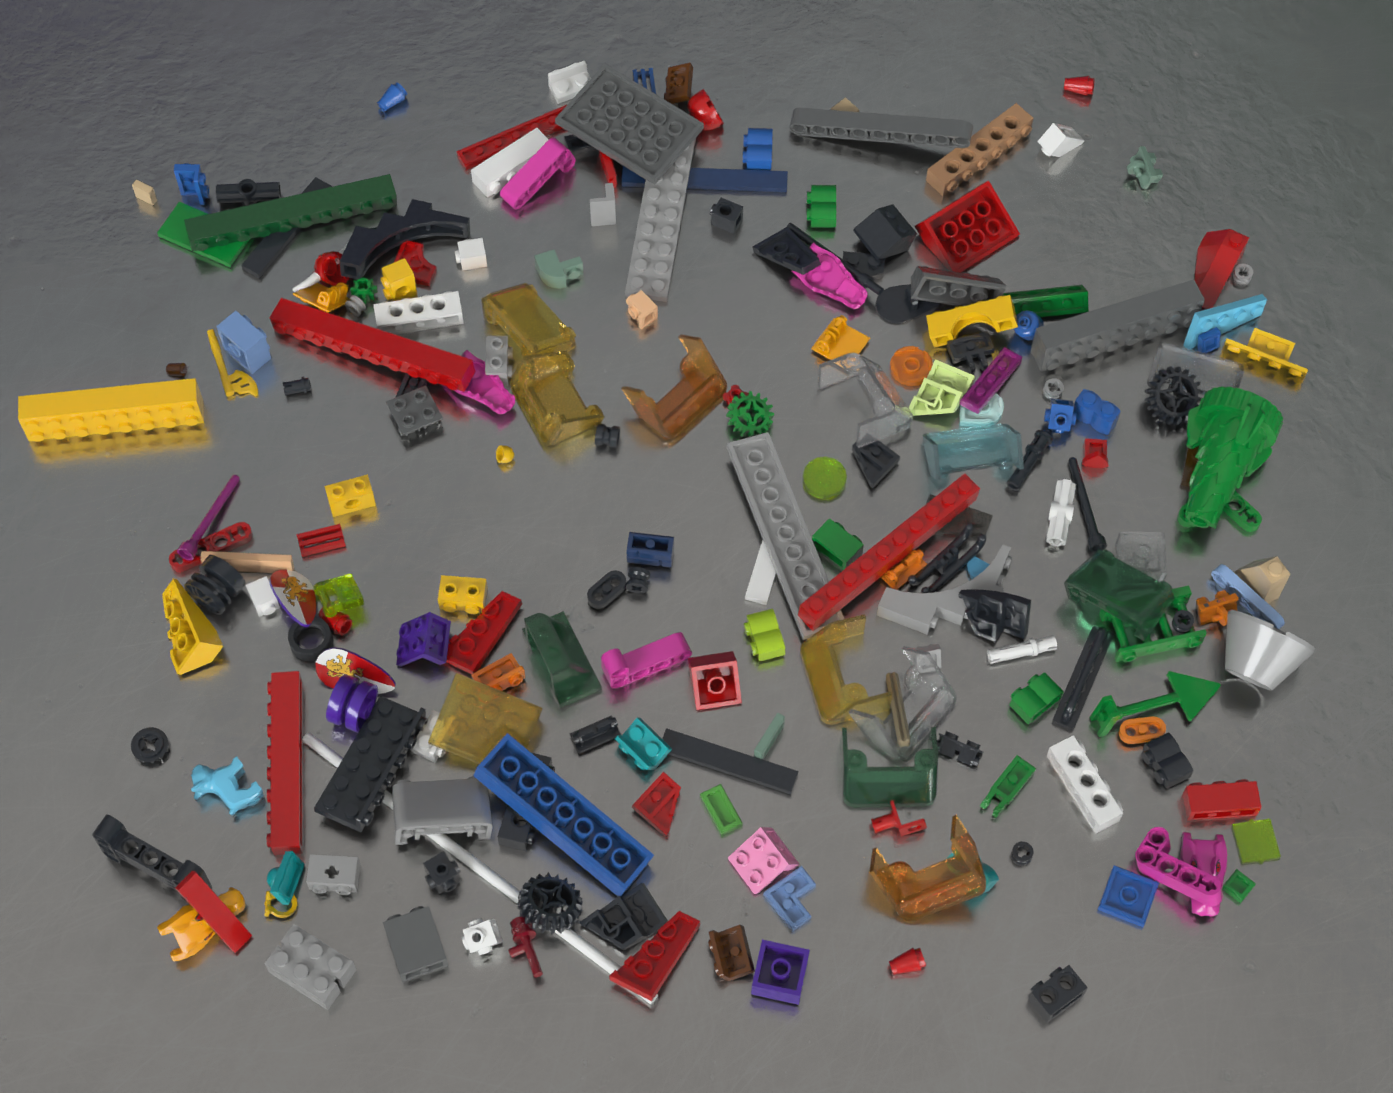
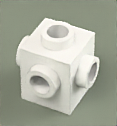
M482 918L469 922V928L463 929L462 941L465 948L469 949L470 953L478 952L479 956L493 951L492 946L503 942L495 919L483 922Z

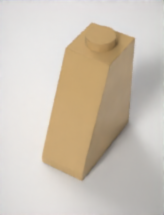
M1278 556L1252 561L1234 572L1267 603L1279 598L1290 576V572Z

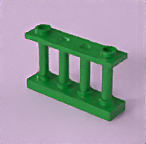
M1189 585L1102 605L1099 613L1101 621L1113 623L1121 646L1115 656L1116 662H1131L1137 657L1186 646L1193 648L1203 643L1207 634L1206 630L1195 631L1194 626L1186 634L1173 636L1164 611L1165 608L1172 606L1177 608L1178 611H1188L1186 604L1192 594ZM1150 611L1156 613L1164 639L1152 641L1142 615L1143 613ZM1123 617H1134L1143 642L1142 644L1130 646L1121 621ZM1182 620V623L1186 625L1187 620Z

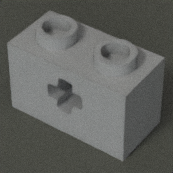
M310 855L306 880L309 890L315 893L336 891V893L342 895L357 892L360 873L358 857ZM333 873H337V875H334V878L331 879V878L329 877V876L332 877V874H333Z

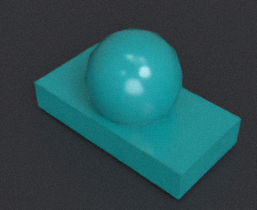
M285 851L280 867L271 869L267 874L266 881L271 888L270 893L282 905H290L305 865L293 851Z

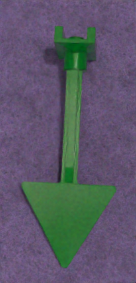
M1169 671L1166 675L1174 690L1173 693L1121 707L1116 706L1112 695H1108L1101 699L1089 718L1091 721L1097 720L1101 727L1097 732L1098 738L1106 736L1116 721L1124 716L1176 702L1180 703L1188 721H1192L1220 688L1221 684Z

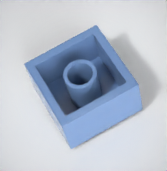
M234 311L216 326L223 349L251 374H254L271 359L270 346L266 341L267 335L261 328H255L246 315L242 316L237 311Z

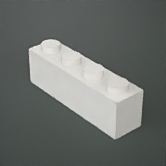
M535 128L471 169L472 182L487 198L497 194L549 139L538 128Z

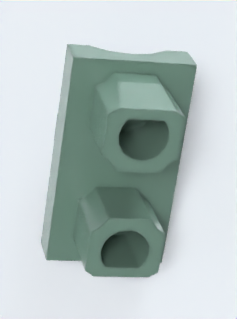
M1140 146L1138 153L1131 157V163L1127 166V171L1129 174H1135L1138 177L1142 189H1147L1151 183H1158L1163 174L1161 169H1154L1153 167L1156 163L1155 154L1148 153L1145 146Z

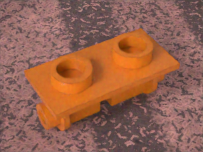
M920 549L913 550L908 556L881 576V578L892 589L898 590L908 582L910 575H916L927 565L922 559L924 556L923 552Z

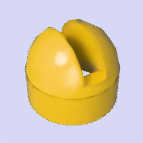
M499 445L496 450L497 462H511L514 458L513 449L509 446Z

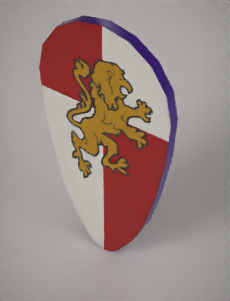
M287 569L274 572L269 582L275 597L294 621L303 627H309L316 614V596L313 585L304 575Z
M333 647L326 649L319 655L316 661V673L319 679L333 689L344 674L358 678L359 684L367 681L377 685L378 694L392 691L396 686L394 679L381 667L344 648Z

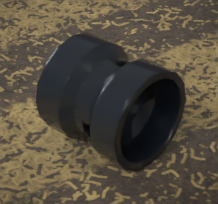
M598 423L595 445L602 446L603 444H608L612 448H617L620 438V427L612 426L610 428L605 424Z

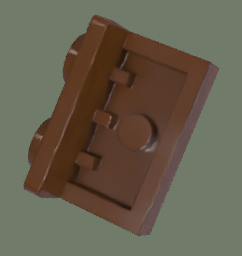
M739 924L721 932L709 931L710 939L708 944L710 950L714 953L716 961L714 969L720 978L732 981L755 972L744 926Z

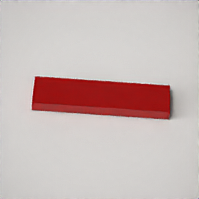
M192 870L175 887L234 953L252 936L195 871Z

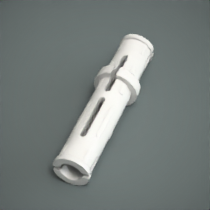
M1054 635L1041 639L1030 638L1023 643L988 649L987 656L990 664L1029 655L1034 657L1038 656V653L1057 650V641Z

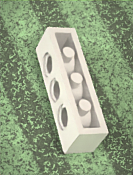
M447 291L442 294L424 295L417 298H404L398 301H384L379 304H373L377 329L395 335L464 324L458 291Z
M1073 735L1049 747L1047 758L1096 834L1120 822L1123 808L1121 803L1111 795L1108 783L1099 776L1096 764L1086 756L1084 745L1077 741ZM1075 761L1079 764V767H1073L1069 762ZM1087 780L1092 786H1085L1081 781ZM1094 800L1102 801L1104 806L1096 805Z

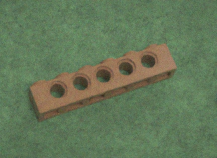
M1015 103L971 137L969 147L955 148L928 168L926 182L942 196L948 192H953L960 183L968 181L976 171L984 169L993 158L997 159L1005 149L1013 147L1017 140L1029 135L1032 131L1033 117Z

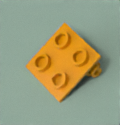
M317 282L293 293L302 302L310 303L318 307L319 310L328 313L345 305L346 301H350V298L346 297L348 286L344 283H338L336 286L328 288Z
M840 315V317H836L831 321L811 349L848 369L868 343L870 337L848 326L846 323L847 318Z

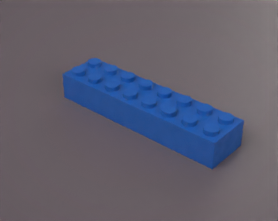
M508 733L475 770L473 776L618 897L624 894L654 856V854Z

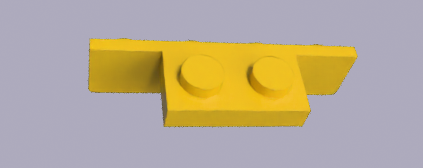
M1254 328L1247 346L1227 338L1224 345L1228 346L1227 350L1239 354L1242 351L1247 353V357L1252 360L1260 361V359L1268 361V365L1273 368L1280 369L1284 367L1289 369L1288 373L1294 376L1301 377V374L1306 376L1308 369L1288 362L1295 345L1294 342Z

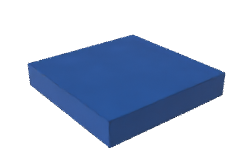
M1114 865L1098 910L1144 927L1159 882Z

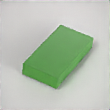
M721 784L700 793V798L721 836L743 826L739 815Z

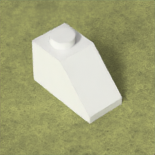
M1053 123L1037 142L1042 146L1041 150L1047 156L1061 157L1083 144L1085 140L1072 127Z

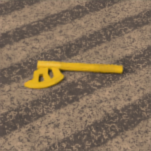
M214 329L208 330L209 343L217 363L226 396H232L234 392L238 394L251 393L254 396H258L257 385L247 373L235 370L233 374L228 375ZM239 378H241V380L238 381L237 383H232V382L238 380Z

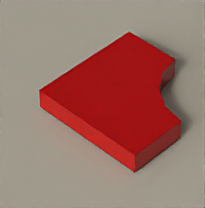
M413 241L403 242L394 262L405 258L414 273L415 283L430 287L437 267L424 258V245Z

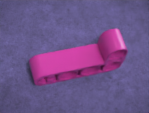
M555 137L549 139L501 189L500 197L515 210L520 209L558 169L564 173L570 171L575 165V157Z
M677 632L623 655L620 649H611L601 656V667L611 688L614 689L688 659L692 655V651L683 633Z
M1163 827L1152 828L1135 853L1139 872L1207 906L1220 904L1223 899L1220 880L1169 855L1171 850L1169 833ZM1158 840L1163 841L1162 843H1155ZM1145 859H1152L1149 862H1143ZM1166 869H1173L1171 872H1164ZM1187 879H1193V880H1194L1193 882H1190V883L1185 882Z

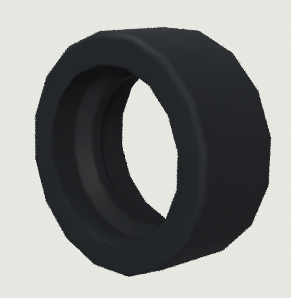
M317 616L314 617L309 627H303L295 621L288 632V641L293 654L303 661H317L319 655L324 650L332 648L333 637L330 627L325 620ZM310 628L321 630L324 640L318 647L303 649L298 645L297 637L304 630Z

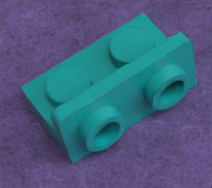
M636 718L623 735H617L615 738L619 743L618 747L624 753L630 754L635 759L634 763L642 770H655L672 750L641 718Z

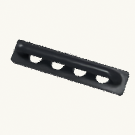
M1092 627L1053 717L1052 723L1070 731H1073L1113 639L1114 634L1107 631L1105 627Z

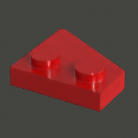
M663 772L632 805V808L666 837L670 830L681 787Z

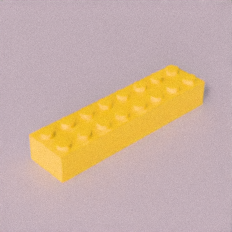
M196 378L18 396V420L28 441L38 442L43 439H64L65 437L72 436L85 437L91 434L106 435L111 432H130L140 429L151 430L159 427L193 426L198 423H204V407Z

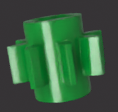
M363 277L353 281L354 287L350 288L351 295L360 298L364 304L375 300L374 294L378 293L377 286L374 285L373 279L368 280Z

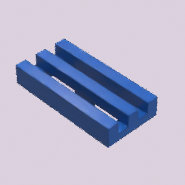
M644 68L637 72V69H634L633 81L638 83V77H641L642 85L647 89L646 77L649 76L651 92L656 94L653 68H649V71H645Z

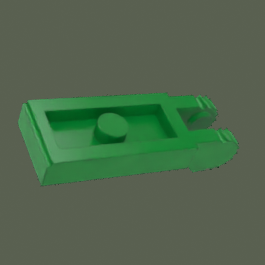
M1016 755L990 788L980 807L985 809L990 805L993 798L997 797L1001 802L995 807L992 816L997 818L1006 805L1012 802L1031 778L1036 768Z

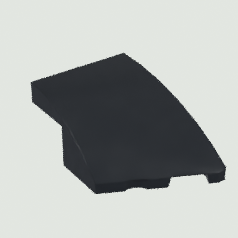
M967 589L959 592L958 596L964 600L967 607L966 615L971 621L972 629L976 635L996 642L1003 631L1022 639L1027 636L1031 608L1030 599L992 590Z
M640 883L625 895L614 899L601 910L597 909L580 921V924L625 950L656 933L668 920L645 884Z

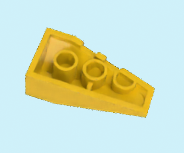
M173 578L162 596L165 618L170 621V630L167 631L168 639H172L173 643L170 656L177 674L181 675L211 663L221 651L223 645L217 630L181 583Z

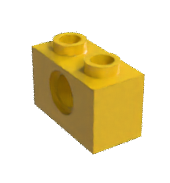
M405 258L382 267L383 277L380 279L385 288L383 293L387 301L418 297L414 273Z
M368 474L324 486L333 517L376 506Z

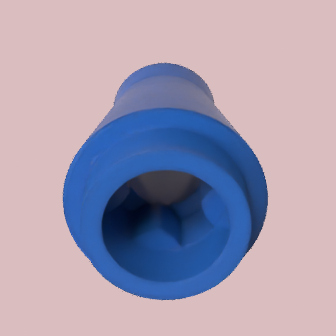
M396 82L394 85H390L377 104L386 112L389 108L404 101L405 96L408 94Z

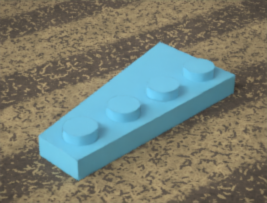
M1260 294L1194 313L1183 346L1190 350L1198 346V335L1216 327L1223 334L1261 316L1267 298Z

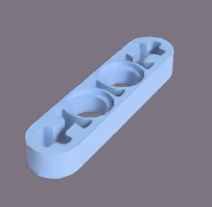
M1220 564L1211 572L1212 578L1221 588L1230 595L1237 594L1239 597L1237 602L1252 616L1273 624V627L1277 629L1284 626L1283 617L1226 565Z

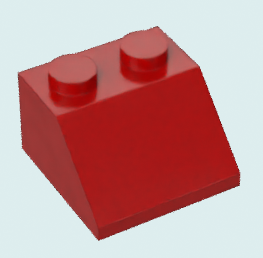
M733 651L688 658L696 710L742 703L737 660Z

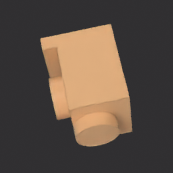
M642 290L636 294H631L626 299L628 313L633 319L638 320L640 329H643L658 318V306Z

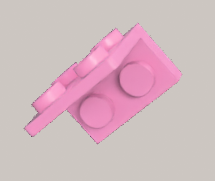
M760 827L728 857V860L754 894H759L783 871H793L800 865L774 829L769 827Z

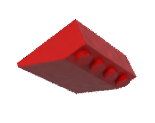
M989 180L914 226L924 244L948 270L960 273L1020 235Z

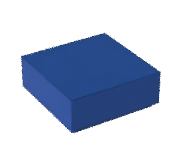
M1216 327L1198 335L1197 351L1203 355L1219 348L1221 331Z

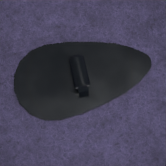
M911 284L885 289L877 297L876 310L885 321L899 324L917 319L936 309L942 303L911 299Z

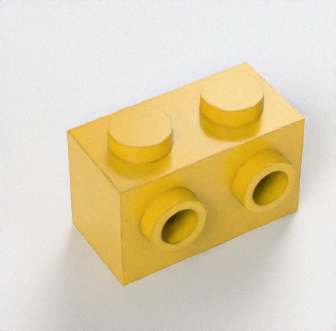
M441 575L438 594L439 609L446 612L465 611L469 614L482 613L481 610L486 606L488 591L486 579Z

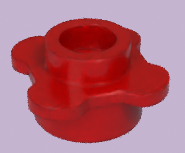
M732 385L731 390L723 394V399L730 404L734 395H737L739 398L740 393L743 391L738 385Z

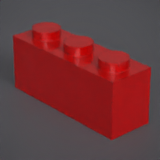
M1247 779L1237 780L1235 783L1216 781L1206 785L1195 782L1186 786L1182 794L1187 821L1257 816L1262 808L1257 781L1249 782Z

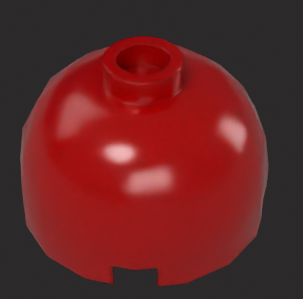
M704 89L691 97L687 107L689 115L704 123V131H711L724 124Z

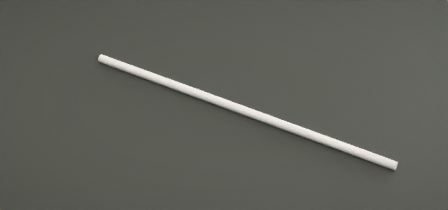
M310 732L306 733L302 742L338 768L343 757ZM385 790L383 803L393 810L392 794ZM427 835L518 904L520 890L447 835ZM565 929L562 934L555 930V933L611 974L614 970L617 971L621 968V966L572 929ZM656 994V996L654 997V999H653L652 1001H650V1000H648V999H646V998H644V997H642V996H640V997L643 998L645 1001H647L649 1004H653V1002H654V1001L656 1000V998L658 997V994Z

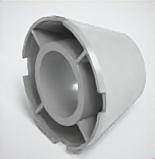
M1231 610L1227 614L1225 670L1261 688L1270 691L1274 690L1314 653L1315 647L1288 631L1285 633L1273 627V624L1236 610Z

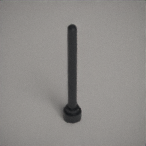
M1071 457L1068 463L1090 533L1088 546L1091 552H1100L1107 548L1106 539L1098 532L1077 459Z

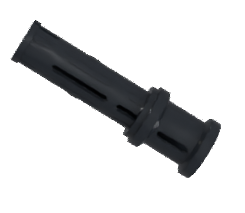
M1043 430L1035 432V438L1031 444L1026 446L1023 459L1006 483L1010 489L1018 491L1036 461L1043 458L1044 450L1053 442V438Z

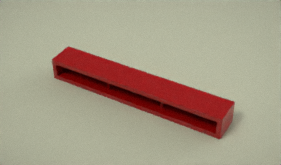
M299 671L271 673V681L267 682L268 695H271V702L267 703L268 716H271V724H267L268 738H271V745H267V757L271 759V767H267V780L271 781V789H267V802L271 803V811H267V825H271V833H267L266 837L267 847L271 848L274 856L284 855L285 851L303 854L302 678Z

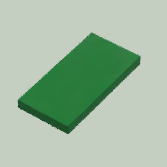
M178 202L157 232L158 237L191 250L184 220L207 215V213ZM249 240L244 242L237 241L226 246H215L204 251L193 252L231 268Z

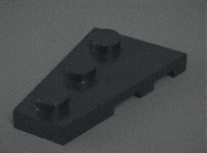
M788 227L752 246L754 253L802 275L821 265L819 258Z

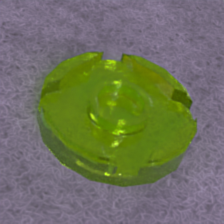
M818 457L810 461L803 473V483L807 491L813 496L822 499L839 495L845 488L847 481L846 469L839 461L830 457Z

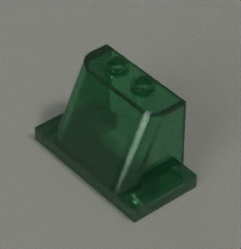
M564 611L551 617L543 613H536L524 618L525 628L522 629V633L531 651L539 649L551 673L552 685H550V689L560 708L602 690L601 684Z

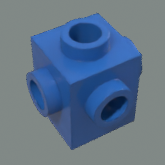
M1051 398L1050 409H1045L1044 422H1047L1048 429H1052L1051 431L1055 433L1070 431L1071 425H1075L1077 414L1073 412V401Z

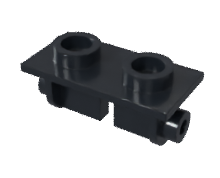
M612 715L569 733L579 754L616 738L617 735H621L617 727V720Z
M948 731L945 732V735L939 733V736L943 737L942 741L937 740L934 746L938 753L953 758L957 750L960 752L957 758L958 761L971 767L972 765L978 766L980 757H977L978 752L983 754V751L979 750L981 745L967 740L966 744L957 741L959 736Z

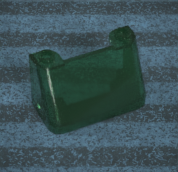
M1103 549V551L1097 550L1071 573L1064 582L1068 599L1077 604L1081 599L1084 604L1090 602L1122 620L1127 628L1131 626L1136 629L1134 635L1145 641L1175 599L1170 584L1165 581L1159 582L1115 558L1106 549Z

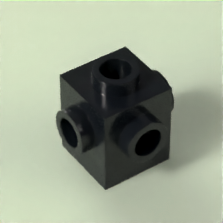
M444 851L423 863L427 873L425 879L431 889L436 888L439 894L444 891L449 892L453 890L460 882L458 875L461 872L455 860L450 862Z

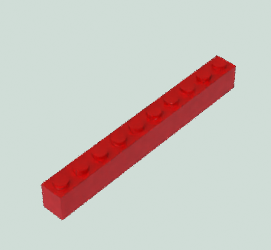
M284 298L279 300L269 317L274 330L280 334L286 333L298 340L304 339L317 346L323 345L335 352H344L356 359L362 358L375 365L387 366L393 371H402L414 378L420 377L432 384L438 383L447 386L451 390L465 392L476 372L472 359Z
M964 473L800 604L798 616L812 631L816 630L888 570L893 568L975 502L980 488Z

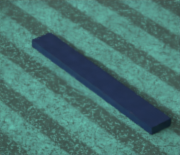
M623 166L622 187H645L646 179ZM691 168L687 189L787 192L788 171Z

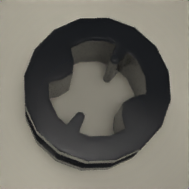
M1186 610L1176 612L1172 620L1173 629L1179 633L1190 631L1194 623L1193 615ZM1179 619H1181V620H1185V619H1186V620H1187L1186 625H1185L1184 623H1181V624H1180V623H1179Z
M1020 841L1013 846L1011 857L1016 864L1024 866L1031 862L1034 851L1029 843ZM1023 849L1027 851L1026 855L1018 856L1019 851Z

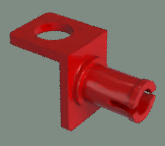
M893 800L890 801L893 809L891 813L871 819L875 833L896 827V829L899 828L902 837L927 828L924 818L901 825Z

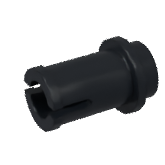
M304 376L299 380L283 382L285 396L301 392L307 394L308 391H311L310 380Z

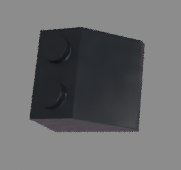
M894 204L876 209L853 230L876 260L908 251L917 235L916 231Z

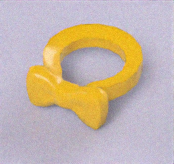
M266 891L264 916L269 917V914H272L279 918H287L293 915L297 907V898L294 894L291 900V909L286 912H280L272 907L270 903L276 898L270 891Z

